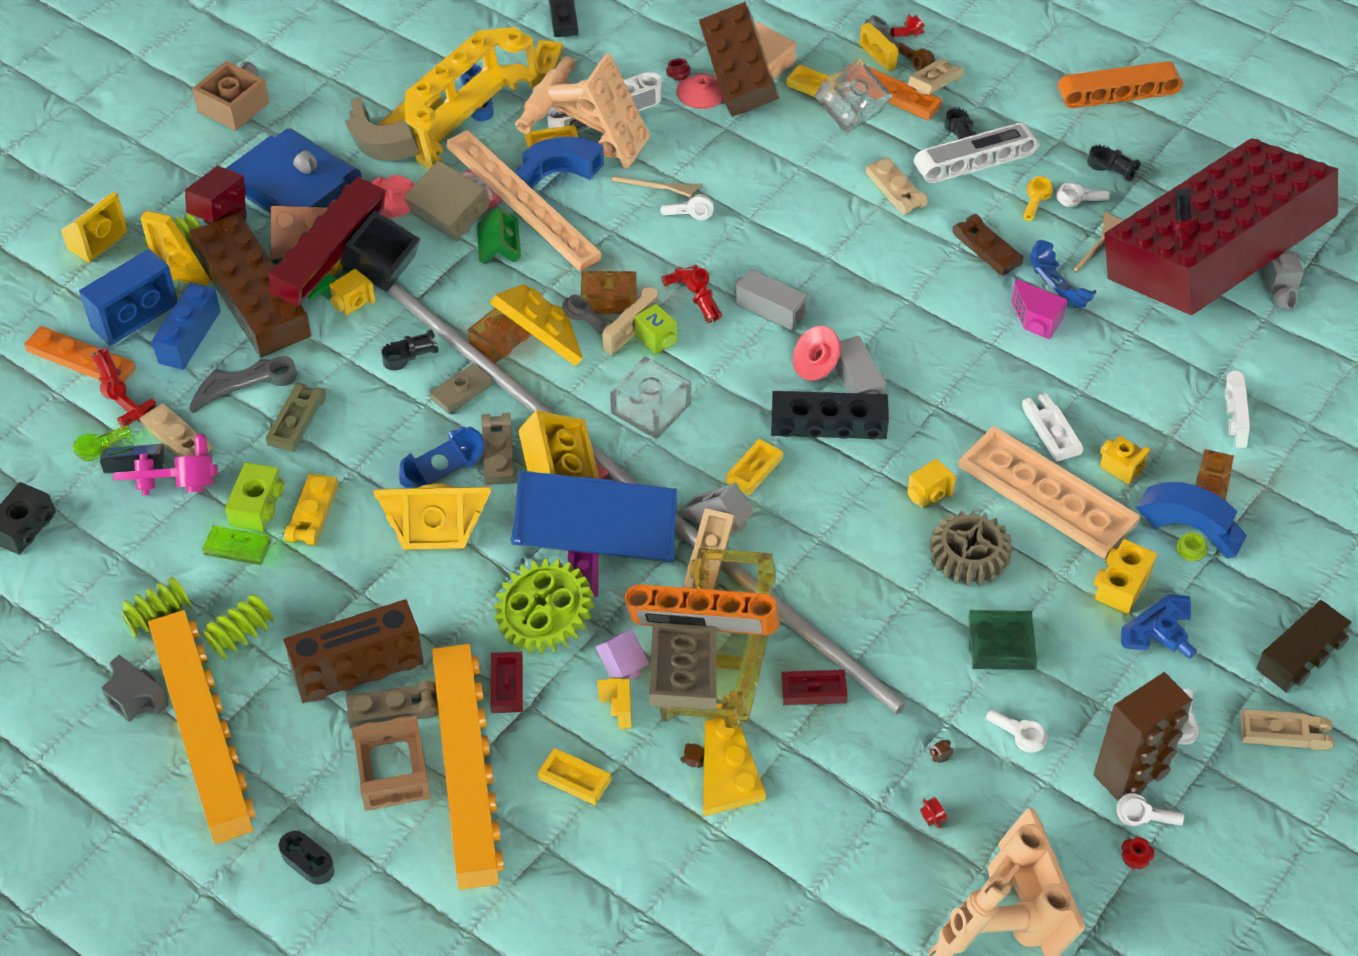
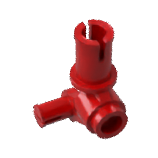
M695 264L685 269L682 267L676 268L673 273L661 277L665 287L675 283H686L687 288L691 292L696 293L692 301L694 304H698L706 319V323H712L711 319H713V322H716L722 317L723 314L712 297L713 291L711 289L707 290L706 286L709 282V275L705 269L698 268V265Z
M104 347L96 350L98 354L92 352L90 357L93 359L100 374L101 394L107 399L114 400L127 411L126 414L117 418V421L120 422L119 425L122 428H126V426L135 421L141 422L140 417L157 407V405H154L156 402L150 398L139 406L125 395L127 390L126 384L118 379L122 372L120 369H116L108 348Z

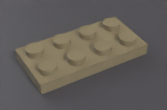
M653 623L649 705L662 708L683 707L694 710L716 709V627Z

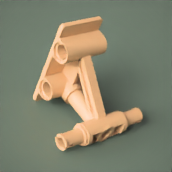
M611 54L604 55L587 80H581L579 83L568 84V76L576 68V63H574L575 61L571 57L564 56L557 67L549 70L540 84L534 87L532 95L524 104V112L515 122V126H519L517 129L527 134L531 131L536 121L543 119L550 108L553 107L603 133L598 144L603 145L604 156L619 158L623 168H629L650 135Z
M1034 808L1027 809L999 842L1001 851L988 865L990 877L981 889L974 890L959 908H955L952 911L951 918L940 930L939 940L930 948L928 956H953L955 953H962L980 933L1013 931L1016 940L1026 947L1040 946L1044 956H1060L1085 929L1082 915L1075 904L1069 885L1063 876L1056 855L1045 834L1043 824L1040 822ZM1011 886H1014L1020 901L1012 906H999V902L1007 896Z

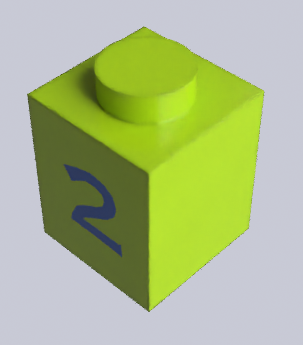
M657 304L634 316L635 336L653 353L658 354L677 342V322Z

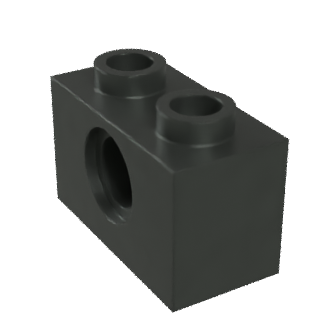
M22 482L16 485L0 504V547L20 555L27 546L32 544L35 536L52 520L56 513L48 493Z

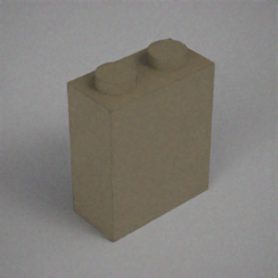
M440 160L404 196L413 214L456 241L470 229L471 225L480 215L487 211L491 204L485 188Z

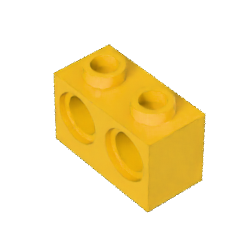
M1123 539L1118 549H1111L1105 563L1108 565L1106 570L1100 569L1095 578L1093 586L1098 587L1095 600L1129 615L1153 571L1158 553Z

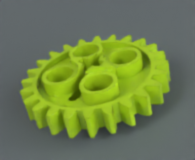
M544 558L542 566L539 567L535 561H532L531 569L529 570L523 565L520 566L522 574L517 576L511 573L510 576L513 582L511 584L502 583L506 592L496 594L501 602L494 604V609L498 613L494 616V619L499 625V631L504 635L509 644L513 643L519 651L525 647L528 654H531L535 647H537L540 654L544 655L548 646L555 653L557 644L560 642L567 648V638L571 637L578 640L579 638L575 631L577 629L586 630L587 627L583 620L592 619L588 609L594 608L595 605L591 600L594 594L589 587V582L586 577H583L578 568L574 570L569 562L563 566L559 559H556L552 566L547 558ZM550 584L547 588L542 589L543 586ZM570 602L567 606L561 607L564 603ZM523 605H527L524 609L519 610ZM547 623L544 627L538 629L540 625Z

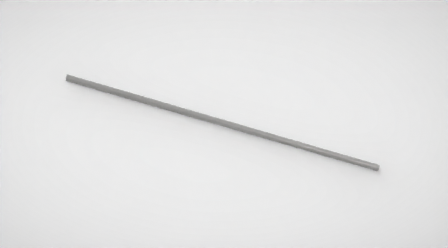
M394 284L390 288L389 294L471 363L477 365L529 411L534 413L537 410L556 414L399 284ZM591 443L595 461L609 472L611 479L616 482L642 485ZM676 513L675 532L694 547L698 530ZM725 553L721 568L723 572L750 593L771 595L776 601L781 620L840 669H845L846 674L893 713L898 715L903 711L906 702Z

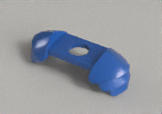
M1038 240L1030 253V260L1035 273L1040 274L1060 297L1067 299L1066 305L1073 308H1084L1093 299L1097 291H1089L1084 288L1075 290L1056 270L1060 264L1055 260L1056 252L1053 251V244L1048 241Z
M471 426L460 427L458 430L449 432V441L417 458H414L411 453L408 454L399 464L400 484L405 488H419L423 485L432 484L465 465L468 468L474 466L481 458L485 448L482 434ZM435 455H443L448 460V466L443 470H437L432 466L431 459Z

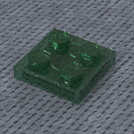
M969 610L968 623L972 669L1036 670L1037 657L1032 611Z

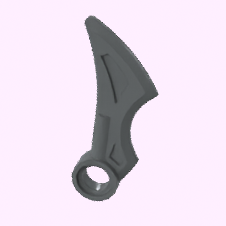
M277 356L271 360L260 359L251 367L240 371L229 372L216 368L198 388L189 409L194 413L221 396L266 381H271L276 386H286L297 377L294 361L288 356ZM284 367L289 369L284 374L275 373V371L279 368Z

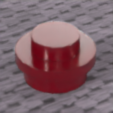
M678 58L668 62L666 74L674 80H682L691 73V66L686 59Z

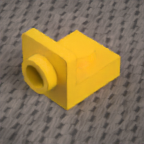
M612 677L606 680H598L599 702H611L612 717L618 716L619 729L632 728L629 678L620 679Z

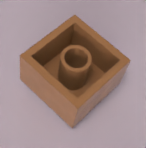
M225 61L192 88L197 112L234 131H237L270 103L265 79L228 61Z

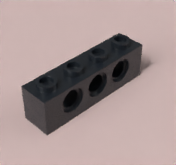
M772 391L771 436L887 439L889 424L888 394Z

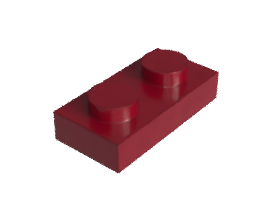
M523 652L491 653V713L523 712Z
M845 669L781 672L783 705L847 703L848 694Z

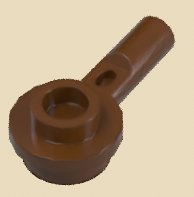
M899 42L898 52L912 60L916 71L935 62V57L930 50L922 48L915 51Z

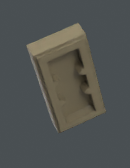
M473 363L431 391L430 398L446 413L451 414L492 386V378Z

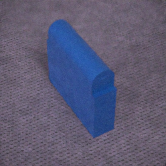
M292 128L284 130L276 137L269 136L226 167L228 170L244 175L245 198L270 214L271 206L328 208L332 200L339 198L347 184L350 185L357 176L362 178V173L359 169ZM304 150L310 151L317 160L316 170H311L310 174L300 172L293 165L295 157Z

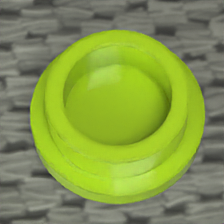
M1190 532L1179 538L1176 544V551L1180 557L1187 561H1199L1207 553V544L1200 534Z

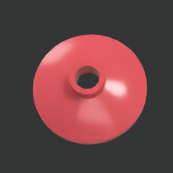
M706 73L692 74L682 79L677 86V97L686 106L696 109H708L723 102L717 77Z
M816 326L806 331L798 340L793 353V365L796 373L801 378L808 381L820 380L826 377L836 366L841 347L840 340L832 329L825 326Z

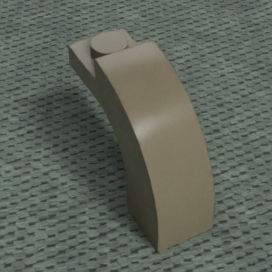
M361 97L351 99L353 110L349 111L351 119L346 120L345 123L357 147L364 154L383 161L403 160L420 154L416 135L412 127L405 120L385 126L372 124Z

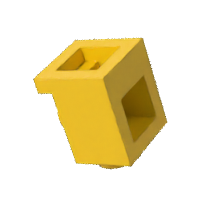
M357 269L350 271L329 285L332 306L338 312L342 311L346 316L367 302L370 304L376 302L373 283Z
M1120 435L1115 441L1108 439L1100 451V454H1102L1100 468L1130 485L1145 469L1150 449L1146 446L1142 449Z
M936 458L909 476L907 494L912 502L924 508L932 502L940 501L944 495L951 497L954 494L956 476Z

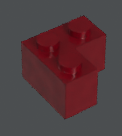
M216 166L185 189L186 213L204 219V223L207 224L214 223L238 212L246 221L244 175L221 166Z

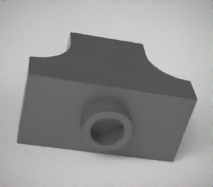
M120 654L110 662L113 676L101 689L108 706L128 722L142 712L155 711L160 714L169 706L163 688L156 683L154 677L146 669L139 670Z

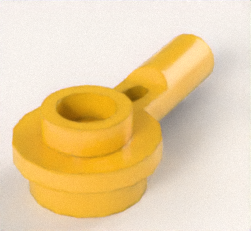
M1043 176L1034 177L1027 185L1026 191L1030 200L1023 214V218L1027 221L1033 220L1040 201H1045L1052 196L1053 187L1051 181Z

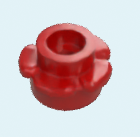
M936 797L929 800L924 798L922 800L924 807L919 810L928 826L935 824L938 829L941 828L940 824L948 820L944 809Z
M1128 838L1121 846L1123 850L1121 853L1122 859L1128 867L1142 869L1149 865L1150 860H1153L1155 855L1153 847L1149 846V842L1144 838Z

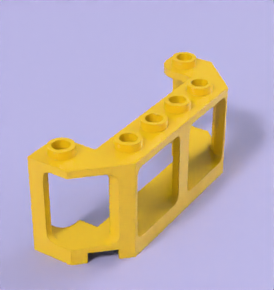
M515 27L479 30L405 91V122L414 129L420 154L415 157L419 164L430 169L438 160L443 162L442 158L437 156V153L441 155L444 152L439 142L505 85L515 91L518 88L517 83L520 81H527L532 89L541 82L532 37ZM495 46H499L510 53L520 52L525 49L528 67L522 63L498 65ZM482 58L484 63L483 70L456 92L454 81ZM445 90L446 101L434 111L426 106Z

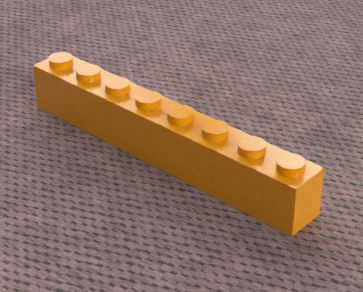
M185 610L148 621L213 841L215 844L253 832L250 819L255 818L256 813L251 798L244 800L242 792L248 790L243 772L236 773L233 766L239 764L234 745L227 747L225 739L231 738L226 719L219 721L217 715L223 712L218 693L211 695L210 688L216 687L211 670H203L202 664L208 661L203 645L196 646L194 639L200 638L195 620L188 622Z
M470 644L433 648V664L459 890L499 885L498 871H504L502 850L495 851L494 844L496 841H501L499 822L492 821L491 813L497 812L495 792L488 793L487 784L494 783L491 763L485 764L484 756L490 755L488 736H481V728H487L485 709H478L477 701H483L481 682H475L474 675L480 674L478 655H471Z

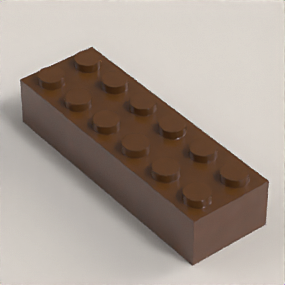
M239 212L189 231L195 256L260 358L311 337L308 316L302 305L296 307L269 293L270 281L268 280V274L274 264Z

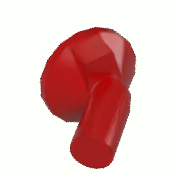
M908 15L907 20L903 23L906 27H891L890 29L892 37H907L912 34L917 36L925 33L922 29L925 24L917 15L914 17Z

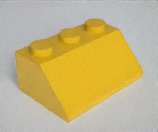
M536 410L518 430L527 471L600 479L584 419Z

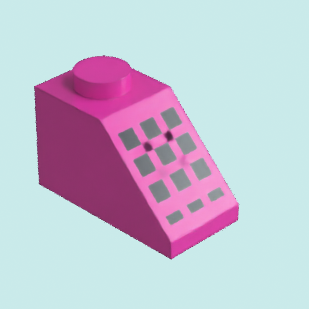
M1016 279L1011 302L1025 330L1050 340L1064 319L1067 299Z

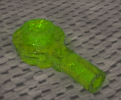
M128 425L101 436L84 434L74 441L73 450L80 459L92 461L97 459L104 449L112 443L130 437L132 434Z

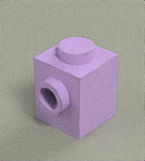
M633 629L620 633L595 646L610 678L634 679L641 675L640 668L649 664Z

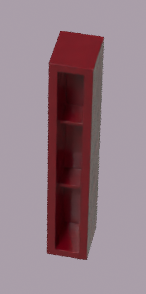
M358 176L350 185L347 184L339 198L332 200L327 211L322 216L316 218L313 227L300 236L296 246L293 249L287 250L278 266L274 265L268 274V280L270 281L269 293L299 307L342 258L345 245L374 210L379 213L383 211L386 190Z

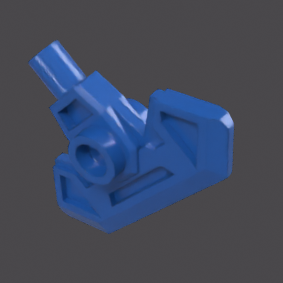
M1166 595L1121 628V645L1126 649L1145 651L1149 649L1150 640L1153 637L1158 643L1173 652L1178 649L1184 656L1191 659L1196 654L1197 649L1188 642V634L1176 621L1190 620L1191 598L1185 595Z

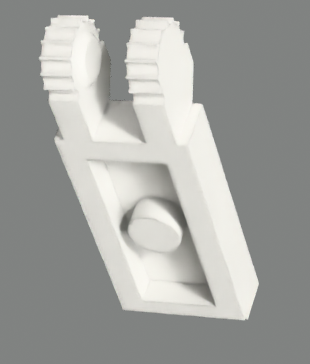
M1239 370L1231 371L1227 374L1225 399L1227 400V414H1232L1233 419H1229V436H1234L1235 448H1246L1248 445L1250 422L1244 374L1239 372Z
M1043 393L1038 396V403L1042 410H1038L1030 397L1023 399L1022 407L1024 413L1030 419L1055 462L1082 454L1083 445L1059 407L1055 406L1048 394Z

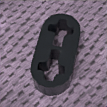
M290 831L282 836L279 841V850L286 864L312 884L321 885L331 880L335 869L332 857L326 850L301 831ZM300 845L303 854L301 855L294 849L290 851L289 846L297 847ZM312 860L318 866L324 863L325 869L322 871L315 869L313 871L310 861Z

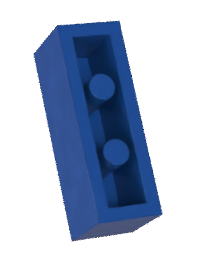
M191 282L188 284L152 340L158 364L181 370L185 369L221 312L215 288Z

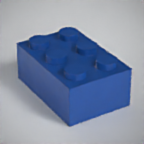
M147 249L79 290L91 329L109 346H112L169 311L178 301L169 266L150 249Z

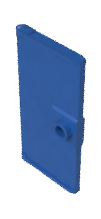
M519 470L512 536L510 537L511 545L673 563L675 559L674 541L677 489L616 482L607 479Z

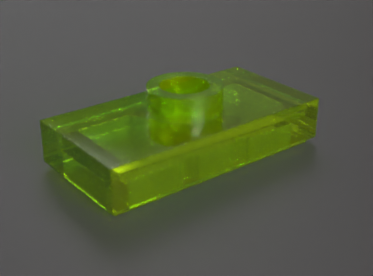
M213 525L202 550L203 554L207 556L262 565L270 547L271 538L270 535Z

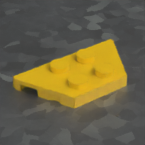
M522 284L497 293L490 300L491 305L574 366L583 359L572 325L564 310L543 298V295L538 290L531 289L526 284Z
M491 486L374 489V496L382 506L390 526L396 532L403 550L465 548L491 493Z

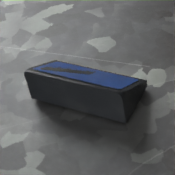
M164 443L105 448L100 457L103 473L135 471L134 460H140V454H147V459H153L154 469H163Z

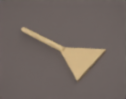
M612 177L613 182L669 189L688 197H692L702 187V184L654 183Z
M1104 212L1102 237L1073 268L1074 272H1078L1105 243L1104 233L1123 220Z

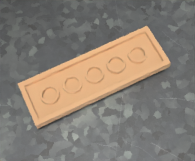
M994 425L959 459L958 467L1103 559H1106L1111 549L1117 548L1122 540L1139 524L1140 515Z

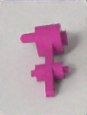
M198 434L195 437L196 456L174 457L175 468L154 470L153 459H147V454H140V460H134L135 471L114 472L113 481L135 480L136 490H142V495H150L149 489H155L154 478L176 477V487H186V493L204 492V486L214 485V476L218 475V464H213L212 455H208L207 437L204 434Z

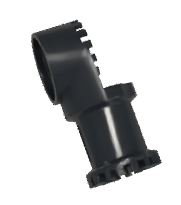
M954 107V109L950 108L946 113L945 128L956 135L958 140L977 135L973 129L974 123L970 119L969 113L967 114V111H964L965 109L960 110V107L958 109Z
M1101 144L1091 147L1087 163L1092 169L1097 171L1114 170L1125 176V179L1128 181L1135 177L1134 174H1137L1135 170L1138 171L1141 166V161L1133 160L1123 155L1119 149L1114 151L1108 146L1107 148L1105 145L1101 146ZM1094 156H1102L1106 158V160H1097Z
M432 329L417 336H404V340L390 342V345L387 343L386 347L383 346L381 352L384 367L393 371L400 370L407 365L408 361L414 360L418 355L429 352L433 354L438 353L437 342L434 343L437 340L433 339L435 334ZM395 353L402 356L395 360L388 358L389 355Z

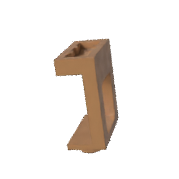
M400 716L389 721L367 722L361 726L352 727L361 782L360 789L365 811L431 799L417 716ZM406 742L409 746L413 772L374 780L370 750L375 746Z

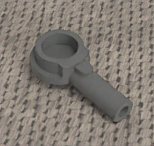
M871 15L870 19H866L864 24L869 22L899 49V43L889 34L890 27L883 19L875 15Z
M574 294L563 301L562 308L568 318L584 320L603 333L604 328L608 324L596 316V312L591 309L592 306L586 299Z

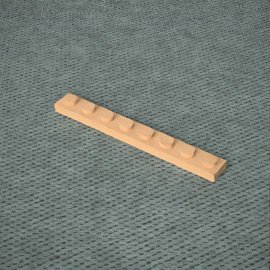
M466 130L447 140V149L575 268L582 271L601 260V252L470 131Z

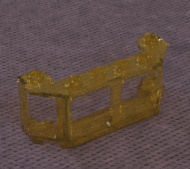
M699 548L696 560L691 561L690 577L695 579L697 589H708V560L757 564V593L772 596V587L776 583V570L772 553ZM749 634L743 657L716 654V668L740 670L735 691H730L729 696H724L723 704H716L715 710H694L683 707L662 708L655 706L660 710L662 721H670L678 715L724 719L727 728L739 729L742 722H747L750 719L769 635Z

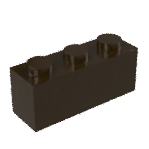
M1321 599L1262 652L1256 670L1286 693L1295 684L1300 687L1308 679L1314 667L1319 669L1327 662L1333 649L1339 651L1344 647L1350 638L1347 632L1352 622Z

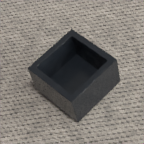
M374 210L345 245L340 264L351 271L357 269L375 286L387 292L414 259L420 238Z

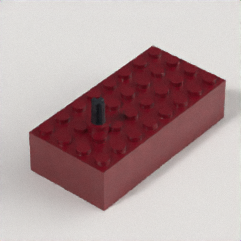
M1250 138L1105 232L1108 279L1192 316L1338 216V168L1326 165L1324 162L1309 159L1301 154L1284 150L1281 147L1264 143L1259 139Z

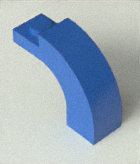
M555 137L543 140L532 145L522 153L523 165L517 169L516 175L532 189L545 176L556 172H570L590 180L604 165L603 145L579 137Z
M1164 482L1149 486L1136 507L1154 528L1170 523H1181L1198 529L1213 542L1227 559L1237 556L1247 536L1234 521L1238 511L1213 492L1192 484Z

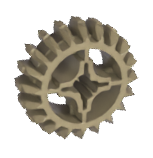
M961 510L958 517L950 513L947 520L941 519L938 527H935L932 532V539L929 545L931 561L936 562V571L944 570L945 578L953 576L955 584L963 580L967 586L972 581H976L981 586L984 583V579L992 583L995 576L1001 577L1004 569H1007V566L1010 564V557L1013 551L1009 534H1006L1005 526H998L997 518L988 520L986 513L982 516H977L974 510L970 515H966Z

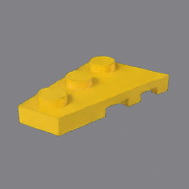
M145 210L141 216V222L148 247L169 266L172 280L208 286L211 281L172 217Z
M736 713L705 721L703 817L766 800V792Z

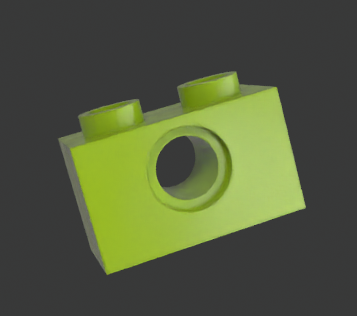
M244 462L225 506L228 522L231 527L265 531L268 521H272L274 518L277 499L283 496L285 482L281 480L278 467Z

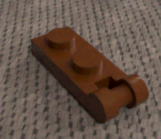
M974 213L967 217L966 222L960 221L952 227L954 235L1000 275L1004 276L1022 265L1024 257L988 228L978 214Z

